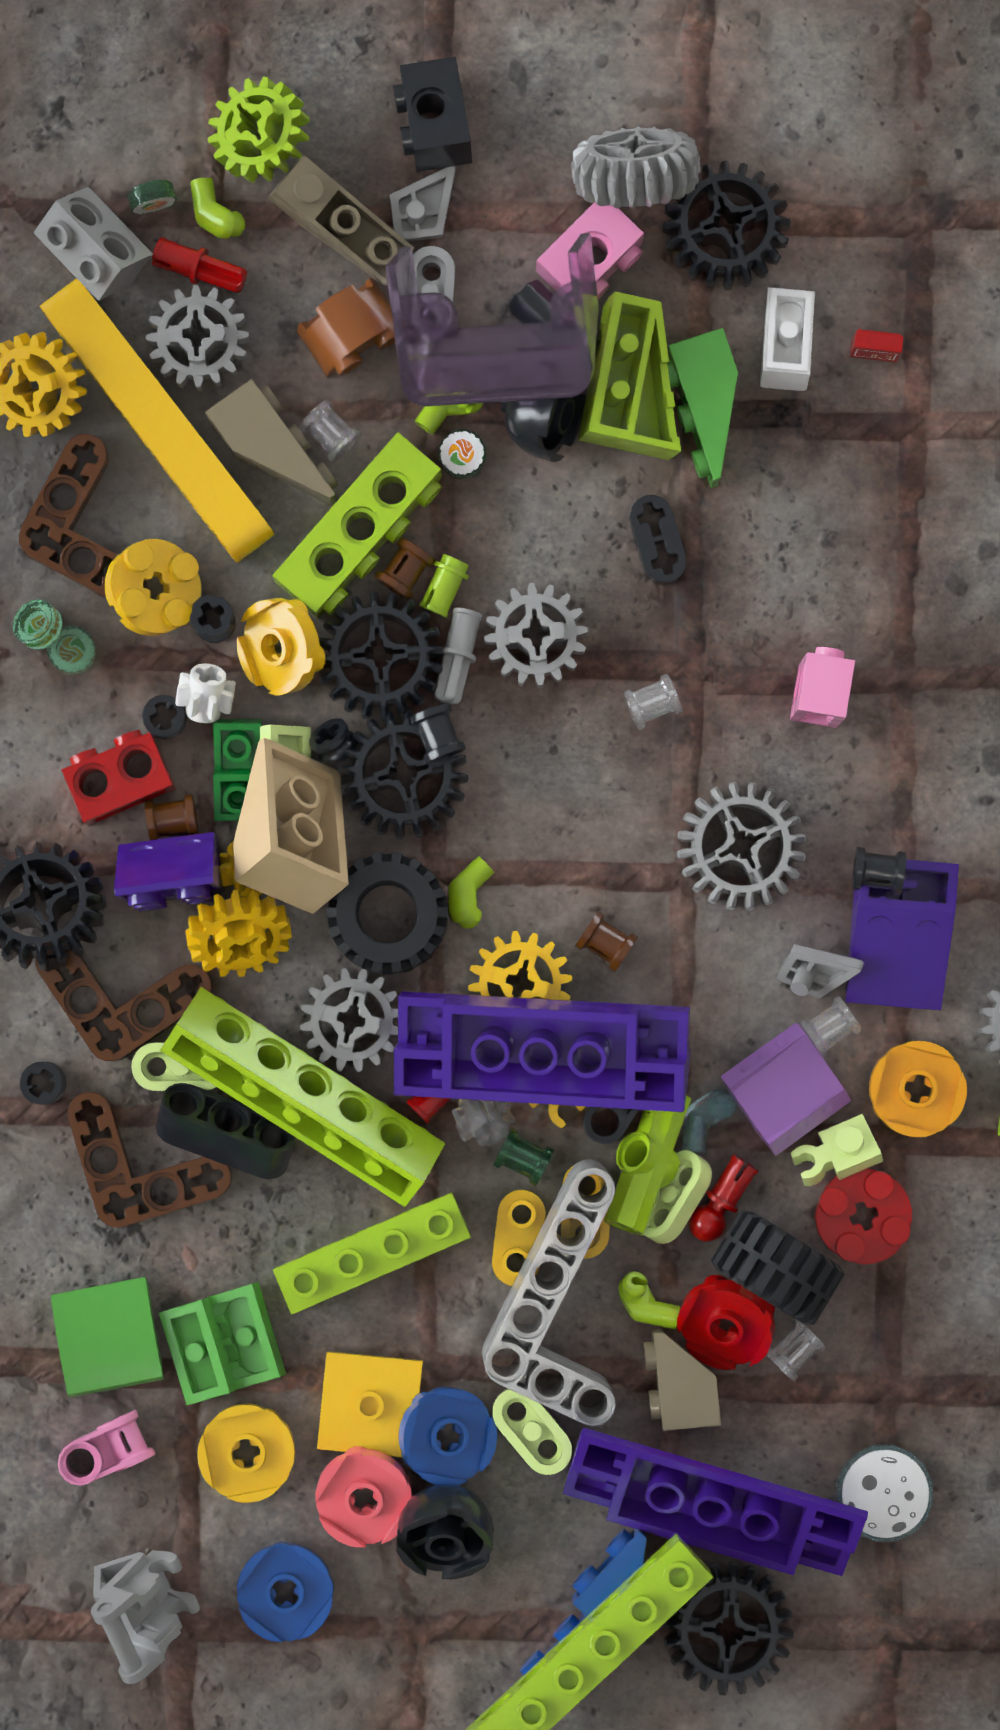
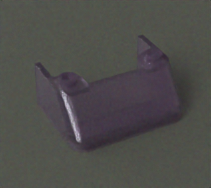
M580 234L568 251L571 282L560 286L551 297L549 304L551 322L459 328L457 309L447 296L436 292H417L412 246L402 247L386 265L401 385L406 397L420 406H441L565 398L581 394L588 387L594 374L598 320V298L591 234Z

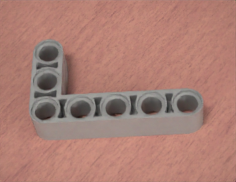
M586 1159L574 1164L569 1171L483 1344L482 1356L488 1376L497 1384L585 1425L597 1426L602 1425L611 1418L616 1406L615 1397L607 1379L598 1372L540 1346L615 1193L614 1181L606 1166L597 1160ZM595 1174L603 1178V1187L598 1193L588 1196L578 1191L580 1181L587 1175ZM574 1218L581 1221V1231L573 1238H562L556 1232L558 1225L565 1219ZM551 1261L561 1266L559 1275L552 1281L545 1282L535 1277L536 1269L544 1262ZM524 1305L535 1306L539 1309V1315L530 1324H520L513 1319L518 1308ZM508 1348L518 1353L516 1361L508 1367H499L492 1362L495 1353L501 1349ZM545 1369H554L561 1373L560 1380L552 1387H541L536 1383L537 1376ZM596 1389L604 1393L603 1400L595 1407L588 1408L579 1403L580 1397L588 1390Z

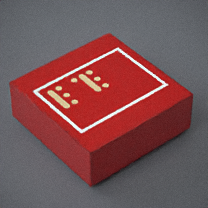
M858 329L851 340L849 357L897 362L902 353L903 336L897 333Z

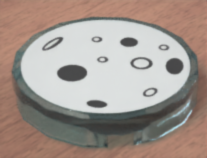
M873 1444L855 1453L842 1466L836 1482V1499L838 1503L868 1511V1517L861 1536L876 1542H895L914 1534L927 1520L933 1504V1485L925 1465L910 1451L893 1444Z

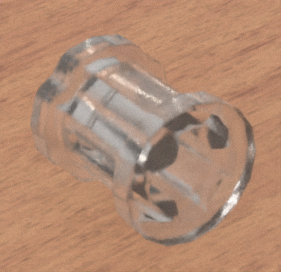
M324 400L302 421L299 429L305 435L309 433L328 452L327 458L334 463L355 445L362 432L357 427L351 429L332 410L333 404L329 400Z
M667 673L660 676L659 682L635 692L630 689L622 692L638 731L646 728V722L670 712H673L675 715L683 713L677 692Z
M840 996L832 999L833 1005L810 1021L805 1019L799 1023L822 1057L829 1053L828 1049L849 1034L854 1033L858 1035L863 1031L857 1019Z
M796 1319L792 1321L793 1328L773 1348L770 1347L766 1354L793 1382L798 1378L797 1371L817 1351L823 1353L827 1349L825 1344L805 1324ZM801 1342H803V1344H802L790 1357L787 1358V1356H788Z

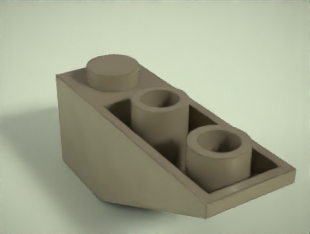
M305 155L295 162L290 171L287 172L268 196L271 202L302 228L383 285L387 284L414 250L412 245Z
M251 379L205 412L209 422L237 460L330 506L337 502L336 494L332 489L339 484L323 462L315 466L305 453L311 446L300 429L295 424L287 428L277 413L283 407L268 386L260 390Z

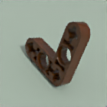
M88 433L78 434L66 444L22 524L18 535L19 545L23 552L35 562L106 599L105 577L102 578L101 586L94 584V582L103 574L106 560L113 561L117 554L79 535L73 529L107 469L109 455L103 442L95 435ZM92 445L95 446L93 453L98 458V461L95 465L88 462L84 465L80 476L88 481L83 487L73 477L62 474L66 468L74 474L80 463L75 452L78 449L86 451ZM67 485L75 489L77 500L72 508L60 511L52 506L51 495L57 487ZM44 528H48L50 539L62 547L66 537L71 539L62 550L59 564L53 562L58 556L56 551L46 546H41L38 551L33 550L35 544L29 538L33 531L41 533ZM79 549L91 550L96 556L95 567L87 574H77L70 568V558ZM143 581V588H147L146 581Z
M71 950L68 952L70 957L67 959V969L74 976L81 969L85 977L71 982L63 992L57 986L59 983L66 982L62 973L57 969L50 971L47 969L46 971L41 970L37 959H35L38 973L91 1052L97 1058L104 1061H119L127 1057L180 1020L193 997L186 994L175 1002L182 1009L174 1014L170 1001L159 992L166 985L168 986L169 993L173 994L183 986L180 978L184 974H188L191 978L198 976L202 978L203 983L198 986V990L200 987H203L210 993L213 991L212 979L207 972L203 971V968L196 965H183L117 1009L83 957L74 955ZM80 987H90L96 992L98 1003L91 1013L79 1014L72 1007L71 997ZM148 999L159 1001L164 1008L163 1020L154 1027L144 1026L137 1016L140 1004ZM106 1009L111 1014L110 1018L102 1020L111 1032L120 1030L123 1034V1037L118 1041L121 1049L116 1053L110 1048L104 1050L100 1048L99 1043L103 1041L104 1037L97 1026H93L89 1032L84 1026V1023L98 1019Z
M86 1092L76 1096L70 1103L68 1109L70 1127L99 1219L106 1225L114 1228L131 1225L218 1198L230 1188L233 1179L230 1166L205 1157L134 1178L110 1101L102 1094ZM86 1100H90L93 1106H102L103 1114L97 1117L98 1128L100 1132L110 1128L112 1138L96 1139L85 1145L83 1135H93L90 1123L88 1121H80L78 1118V1113L85 1110L84 1102ZM102 1145L113 1148L118 1156L117 1166L113 1171L106 1174L96 1171L91 1164L93 1151ZM206 1163H210L213 1170H222L224 1178L217 1181V1190L210 1191L207 1184L191 1188L196 1197L187 1200L186 1184L179 1174L180 1170L188 1169V1179L202 1175L204 1173L203 1165ZM161 1177L170 1178L178 1188L175 1201L164 1206L156 1203L151 1196L152 1184ZM142 1184V1198L150 1210L148 1213L141 1214V1204L126 1208L124 1210V1219H118L116 1213H107L105 1205L112 1202L111 1194L113 1192H118L120 1198H128L138 1195L133 1185Z

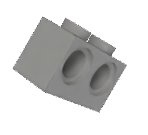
M89 187L56 200L34 231V234L98 301L129 287L153 255Z

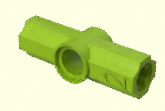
M687 1095L684 1112L644 1110L636 1132L628 1134L619 1144L616 1153V1163L622 1172L604 1220L606 1224L630 1234L640 1236L644 1234L659 1189L669 1185L679 1170V1156L673 1149L691 1098Z

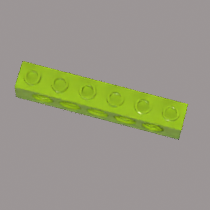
M200 987L160 1049L164 1054L404 1207L425 1182L445 1145V1142L429 1133L425 1128L413 1123L390 1108L386 1103L377 1100L349 1082L345 1077L335 1073L310 1057L303 1050L288 1043L268 1030L264 1025L249 1018L203 987Z
M676 1533L465 1730H550L713 1578L710 1569Z

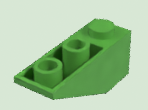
M723 328L668 346L669 362L667 366L670 388L677 387L683 404L676 407L683 432L685 434L692 432L697 446V450L691 451L693 463L699 478L707 476L710 488L717 487L721 478L738 376Z

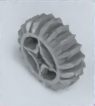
M639 126L634 129L621 128V130L614 132L605 131L602 135H592L588 140L578 144L577 149L573 151V162H571L572 178L577 195L583 197L587 202H596L601 207L612 205L616 209L620 207H631L634 209L637 206L651 207L657 203L667 204L671 199H681L685 194L695 190V185L699 183V173L701 172L700 157L695 140L683 132H675L671 128L661 130L656 126L652 128H640Z
M736 782L729 783V798L724 799L718 787L712 788L710 796L714 805L710 806L704 799L699 797L694 802V805L703 815L699 818L692 813H686L683 817V821L694 827V831L684 830L679 831L677 834L678 840L691 843V848L677 851V858L682 860L692 858L694 863L682 870L683 877H690L698 872L702 879L695 883L692 890L695 893H699L708 884L714 889L707 900L712 905L718 901L721 893L728 895L725 905L726 910L730 911L734 910L737 897H743V905L746 911L754 909L753 895L756 894L759 895L761 902L765 906L772 904V896L768 890L771 886L778 894L785 895L788 892V888L780 879L782 875L790 880H797L800 876L796 869L788 866L789 861L799 863L805 861L806 857L802 852L792 851V845H799L806 841L805 834L790 835L789 832L790 828L795 827L801 822L798 815L792 816L785 821L781 814L789 808L790 803L787 800H783L776 808L769 805L775 794V791L771 788L767 789L761 800L755 798L757 784L753 782L748 784L745 796H739V787ZM745 808L763 815L771 825L756 830L747 829L741 824L738 817L734 816L731 809ZM718 815L725 836L724 843L712 853L703 856L702 838L704 830L709 821ZM734 833L735 835L741 834L742 840L746 836L750 840L759 836L763 837L757 840L747 851L748 860L747 858L740 859V853L736 857L732 853L719 857V855L727 852L729 847L735 842ZM778 837L780 844L779 859L773 872L765 879L760 870L761 865L758 859V852L762 845ZM726 863L735 864L748 877L751 885L739 886L727 883L717 877L710 869Z

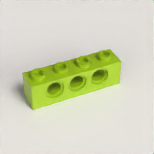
M397 432L272 575L275 583L292 598L301 600L306 605L308 611L317 619L325 611L329 615L335 613V609L341 606L349 595L344 590L356 575L360 579H364L379 562L380 557L376 553L387 540L392 544L398 541L411 525V521L407 519L418 504L426 508L441 491L442 486L438 483L442 478L441 468ZM389 483H397L404 487L406 495L397 504H387L379 497L382 487ZM365 518L374 524V532L369 538L356 540L348 534L350 524L356 519ZM335 554L342 558L344 563L338 574L325 576L318 572L317 563L324 555Z
M453 1191L279 1265L273 1269V1272L292 1315L469 1239L471 1234Z

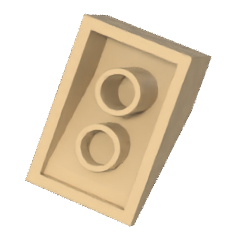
M265 737L258 742L233 842L235 882L311 914H314L349 885L341 777L338 770Z

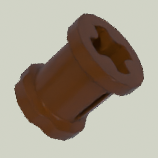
M400 537L396 543L399 549L384 571H377L374 578L393 593L409 600L413 596L411 589L425 568H432L435 559L414 543Z
M185 794L183 800L155 804L153 800L144 801L146 824L150 840H158L161 836L180 833L199 834L193 794Z
M598 911L575 946L580 950L587 948L608 962L609 969L615 973L638 937L633 933L627 936L606 922L604 914Z

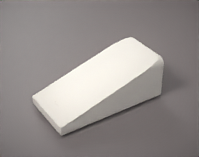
M768 287L760 375L761 387L805 391L807 389L811 368L815 291Z

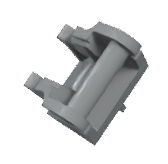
M152 1550L147 1556L144 1553L138 1552L94 1566L93 1597L96 1603L91 1608V1615L95 1623L103 1626L120 1663L119 1675L126 1684L140 1682L165 1661V1652L168 1645L181 1634L182 1624L177 1613L187 1611L190 1614H195L200 1610L195 1595L188 1592L175 1591L169 1585L164 1571L178 1573L182 1570L178 1556L172 1552Z

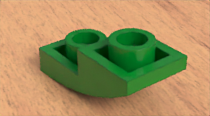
M218 719L213 722L214 821H239L257 745L260 741L262 719Z

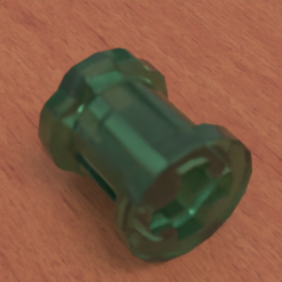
M511 1127L492 1166L497 1169L504 1166L528 1178L530 1184L537 1186L552 1157L554 1149L548 1146L542 1148L518 1136V1130Z

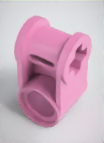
M137 1410L98 1426L97 1430L70 1442L62 1450L58 1459L59 1473L64 1480L79 1486L89 1484L110 1473L120 1472L154 1456L156 1453L153 1447H147L137 1425L136 1419L139 1417ZM121 1431L124 1433V1435H125V1437H126V1440H127V1442H128V1444H129V1446H130L131 1451L128 1449V1447H127V1445H126V1442H125V1440H124V1438H123V1436H122ZM79 1448L86 1449L93 1455L95 1464L94 1469L90 1473L78 1474L71 1469L68 1460L73 1450Z

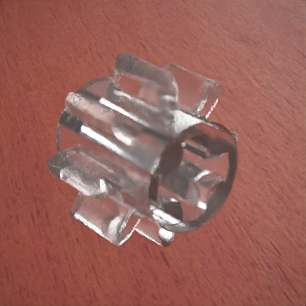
M460 1099L459 1108L452 1110L453 1117L457 1123L455 1126L462 1140L466 1142L474 1137L480 1146L493 1145L501 1141L508 1132V1124L515 1122V1118L510 1111L511 1105L509 1102Z

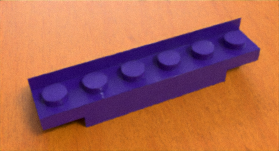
M402 991L398 996V1044L394 1048V1095L684 1112L691 1049H689L690 1007Z
M584 1427L579 1434L562 1493L608 1507L607 1521L671 1539L677 1533L686 1544L790 1575H794L797 1565L801 1564L843 1576L850 1554L855 1552L868 1517V1511Z

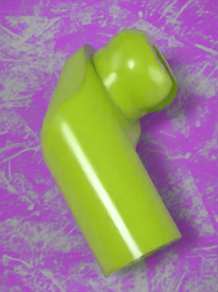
M197 178L192 180L190 184L197 224L217 238L228 239L240 236L245 229L244 217L238 211L231 212L216 202L213 179Z
M463 383L441 386L436 389L414 422L426 432L434 435L446 416L478 412L484 402L483 394L472 384Z
M480 856L473 860L448 886V914L453 922L459 923L464 929L474 928L481 921L482 912L477 908L476 890L495 873Z
M637 1271L627 1273L620 1280L618 1291L619 1297L630 1317L637 1322L675 1330L680 1306L656 1301L647 1284L646 1276Z

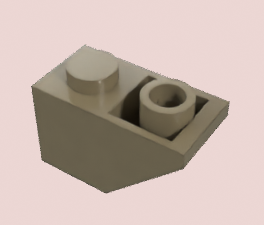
M661 1329L651 1330L652 1341L643 1342L646 1371H655L657 1390L648 1391L651 1420L660 1419L663 1431L721 1425L716 1375Z

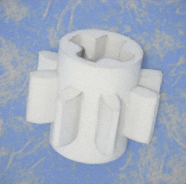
M198 664L191 669L190 674L183 672L180 674L175 704L176 706H185L186 715L193 721L199 723L215 722L219 719L221 712L224 714L231 713L236 683L235 681H226V673L222 668L213 664Z

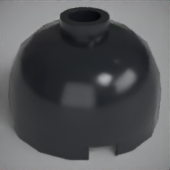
M558 364L538 365L530 367L517 378L513 386L509 385L505 389L501 400V411L505 413L506 428L510 438L524 452L540 459L557 462L564 457L557 454L562 445L572 447L581 426L586 400L585 394L578 393V381L587 383L586 376L581 370Z
M436 1485L424 1488L413 1495L400 1514L396 1552L403 1564L426 1576L427 1569L442 1571V1579L453 1580L471 1576L487 1565L489 1553L491 1550L493 1551L494 1527L492 1516L482 1499L468 1489L456 1485Z

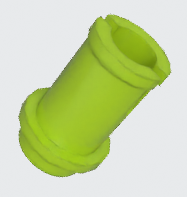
M443 554L440 562L435 560L433 564L437 569L419 606L447 618L448 611L462 580L468 581L469 575L466 572L469 565Z

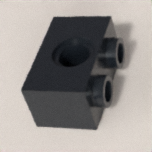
M456 56L400 65L402 84L393 85L397 114L406 112L409 126L400 127L404 155H414L417 172L473 163L471 140ZM430 111H436L441 113V115L435 119H426L422 117L423 114Z

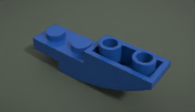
M625 1529L620 1531L605 1549L610 1556L597 1569L593 1565H589L572 1584V1587L576 1590L572 1595V1603L582 1614L578 1619L571 1614L559 1625L553 1633L557 1641L545 1654L537 1650L519 1670L522 1675L526 1674L643 1565L647 1539L644 1531L634 1529L631 1533Z

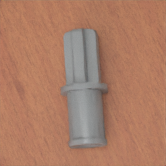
M454 608L452 611L453 616L441 661L443 671L438 674L434 691V698L442 703L459 704L461 702L470 663H475L476 656L472 653L483 615L466 608Z

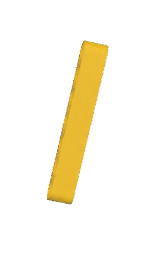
M77 278L39 306L71 350L75 351L84 367L236 563H239L275 535L249 498L86 287Z

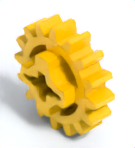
M27 332L14 336V342L9 339L0 343V416L6 414L9 417L6 429L9 431L23 425L24 437H30L36 434L38 430L42 437L54 433L55 427L61 430L70 425L71 421L68 415L74 416L81 412L82 407L74 400L86 395L87 389L78 386L76 379L84 376L86 373L84 369H73L71 363L77 357L75 351L66 355L60 352L63 346V340L60 338L47 344L45 332L34 334L31 339ZM12 367L13 373L9 379V372ZM37 381L39 388H32L31 382ZM61 388L60 399L57 402L56 396Z
M233 890L231 898L226 900L219 894L213 896L214 905L209 906L200 903L197 906L199 916L188 917L189 929L185 930L192 961L194 963L202 962V968L205 972L218 967L220 977H225L230 970H237L238 976L244 977L246 969L252 967L258 973L263 972L262 963L268 961L277 964L279 962L278 952H288L289 950L288 939L292 938V932L285 906H276L275 898L271 896L261 901L257 890L249 893L248 897H241L239 890Z
M513 931L511 943L505 945L503 940L497 936L494 938L496 950L493 953L483 948L479 950V954L485 960L483 966L471 965L470 971L480 976L479 982L468 985V990L480 992L481 996H490L487 983L499 986L505 997H514L512 995L513 986L507 984L506 979L508 976L516 977L519 970H522L524 962L527 961V980L534 983V988L532 991L524 990L521 997L518 998L570 1000L571 996L561 991V985L571 982L572 976L560 974L559 968L567 962L566 957L556 959L551 957L550 954L555 946L552 941L541 948L537 946L538 934L532 933L527 943L521 942L518 931ZM521 951L517 963L505 969L493 966L502 956L511 952ZM537 956L548 966L552 976V984L540 980L534 968Z

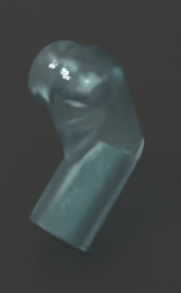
M722 1090L709 1091L689 1105L685 1115L682 1151L688 1150L705 1153L708 1128L724 1118L728 1119L735 1112L736 1102L731 1094L725 1093Z

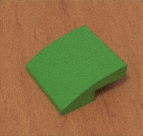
M146 1277L51 1295L58 1348L69 1398L164 1380L159 1338L154 1325L149 1283Z
M259 1282L159 1312L186 1405L225 1395L237 1389L275 1379L286 1374Z

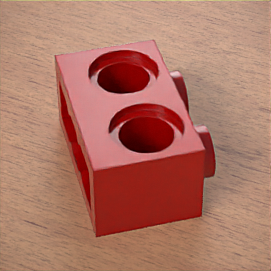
M138 729L125 733L113 740L116 747L99 754L96 748L85 750L69 758L71 766L61 769L84 824L91 826L141 805L145 800H153L176 790L156 739L150 732L142 735ZM136 754H147L152 761L150 772L142 778H132L127 771L129 760ZM94 772L104 773L107 778L106 790L97 797L86 796L83 790V783L86 777Z

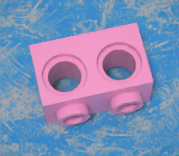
M816 647L815 653L807 652L798 666L790 720L837 728L846 718L855 660L844 659L845 652L835 648Z

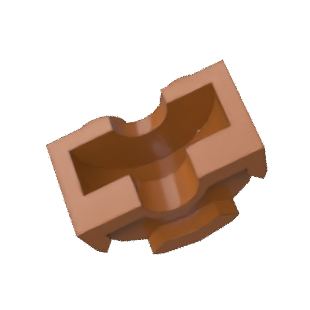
M369 278L364 283L365 285L359 289H356L354 284L334 294L315 308L318 313L317 316L308 322H301L298 325L297 333L327 378L336 372L339 376L351 372L363 362L359 354L373 345H376L379 350L386 349L397 342L403 335L400 330L406 327L373 278Z

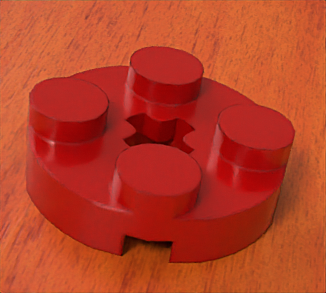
M867 1168L841 1180L835 1175L829 1180L819 1195L814 1212L817 1233L823 1244L845 1261L858 1264L881 1262L894 1255L909 1238L912 1222L910 1200L903 1187L885 1172ZM859 1202H863L866 1208H875L876 1216L871 1219L872 1226L864 1230L861 1224H852L850 1216L856 1213L855 1205Z
M710 1275L704 1279L703 1284L694 1287L685 1296L677 1317L678 1333L681 1330L682 1335L687 1340L685 1347L689 1353L710 1367L721 1370H735L736 1364H745L747 1362H750L749 1366L760 1362L771 1347L776 1328L774 1320L775 1306L733 1280H728L721 1275ZM718 1319H728L737 1328L731 1326L728 1331L719 1328L720 1320Z

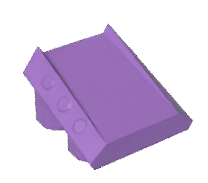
M797 1022L720 1076L738 1107L775 1156L851 1102L844 1087Z

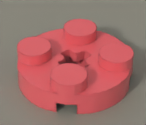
M361 1446L349 1448L344 1454L334 1458L324 1468L318 1480L315 1497L321 1524L330 1536L351 1547H366V1544H375L380 1541L383 1544L391 1541L397 1536L400 1514L412 1498V1481L401 1464L386 1453L366 1449ZM364 1488L372 1490V1497L377 1501L374 1506L366 1503L362 1508L354 1505L356 1496L352 1493L354 1490H363Z

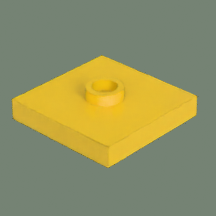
M327 1351L317 1449L346 1452L349 1448L361 1446L366 1449L381 1451L389 1456L401 1457L399 1427L403 1415L411 1405L413 1398L420 1393L423 1360Z

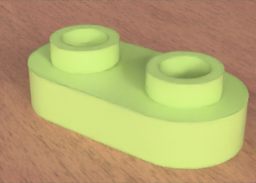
M164 1043L146 1044L133 1057L132 1074L136 1082L145 1089L165 1091L169 1086L177 1083H187L205 1090L217 1088L161 1052L160 1049ZM157 1057L163 1059L166 1063V1070L160 1076H154L149 1071V1063Z
M683 1150L677 1152L680 1162L678 1173L669 1185L660 1188L643 1234L656 1243H669L680 1235L710 1185L712 1171L709 1163L692 1151Z
M510 1389L504 1390L497 1396L493 1404V1420L495 1425L534 1471L544 1475H552L562 1471L570 1462L572 1445L567 1433L542 1404ZM519 1402L525 1406L526 1414L522 1419L514 1420L508 1416L507 1409L512 1403ZM544 1440H552L557 1445V1451L551 1457H544L538 1451L539 1444Z

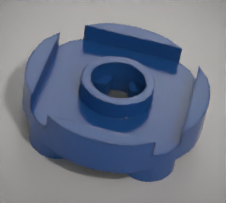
M439 1387L429 1392H421L413 1398L400 1423L399 1446L403 1462L419 1477L432 1484L459 1486L468 1482L467 1479L473 1477L478 1471L482 1472L493 1458L497 1444V1427L493 1417L489 1415L487 1408L483 1405L484 1403L477 1396L455 1387ZM453 1423L452 1430L459 1434L458 1442H450L447 1450H442L441 1441L436 1439L439 1430H443L446 1424Z
M280 1541L260 1549L247 1561L238 1578L237 1600L242 1619L254 1633L269 1641L283 1642L309 1637L322 1626L332 1607L334 1581L328 1566L316 1552L301 1544ZM288 1580H291L296 1584L294 1593L298 1596V1599L294 1603L285 1600L281 1605L274 1600L277 1591L272 1586L277 1581L285 1584Z

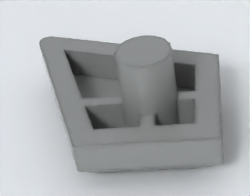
M455 166L446 167L390 194L394 231L407 242L443 237L455 177Z
M794 944L776 979L790 985L791 991L796 995L805 996L809 994L820 999L860 973L864 962L853 957Z

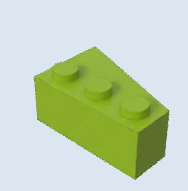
M615 291L603 304L599 325L602 334L595 347L578 441L670 460L681 452L680 438L677 437L673 411L675 401L669 381L667 366L669 356L662 304L660 301Z

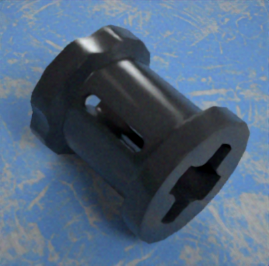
M205 595L193 604L190 621L202 640L209 643H221L233 634L236 628V617L230 604L224 598ZM210 609H213L216 614L225 612L220 616L222 625L217 629H214L210 624L201 626L207 621L204 613Z
M450 703L426 709L410 717L411 724L418 726L427 753L424 755L426 764L446 759L466 750L464 742L458 741L449 714L452 712Z
M857 847L853 865L852 889L860 890L862 886L891 889L894 895H901L906 870V852L898 851L893 856L867 853L865 848Z

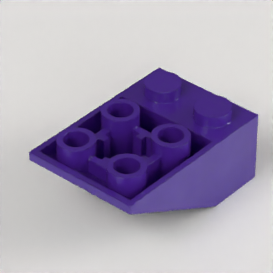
M210 832L118 845L114 884L115 897L125 901L129 906H133L134 909H138L139 912L166 909V900L170 899L182 900V903H186V905L214 902L213 896L215 893L225 892L219 871L221 863L218 835Z
M906 860L905 878L901 895H894L891 889L862 886L860 890H854L849 957L861 960L864 964L861 972L846 982V1003L941 1011L955 918L959 864Z

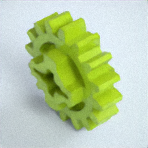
M263 77L259 86L250 78L245 79L244 91L238 92L235 88L230 87L228 92L231 100L228 103L217 101L215 104L222 112L220 118H211L208 122L217 130V133L208 137V143L217 149L213 155L214 158L225 166V169L233 176L238 178L241 175L251 183L256 181L258 173L268 182L272 181L273 169L277 167L285 173L290 171L286 160L290 156L300 159L302 154L296 148L297 143L309 141V136L300 129L301 126L310 122L309 116L301 110L304 106L303 101L292 93L293 91L280 81L276 85L268 77Z

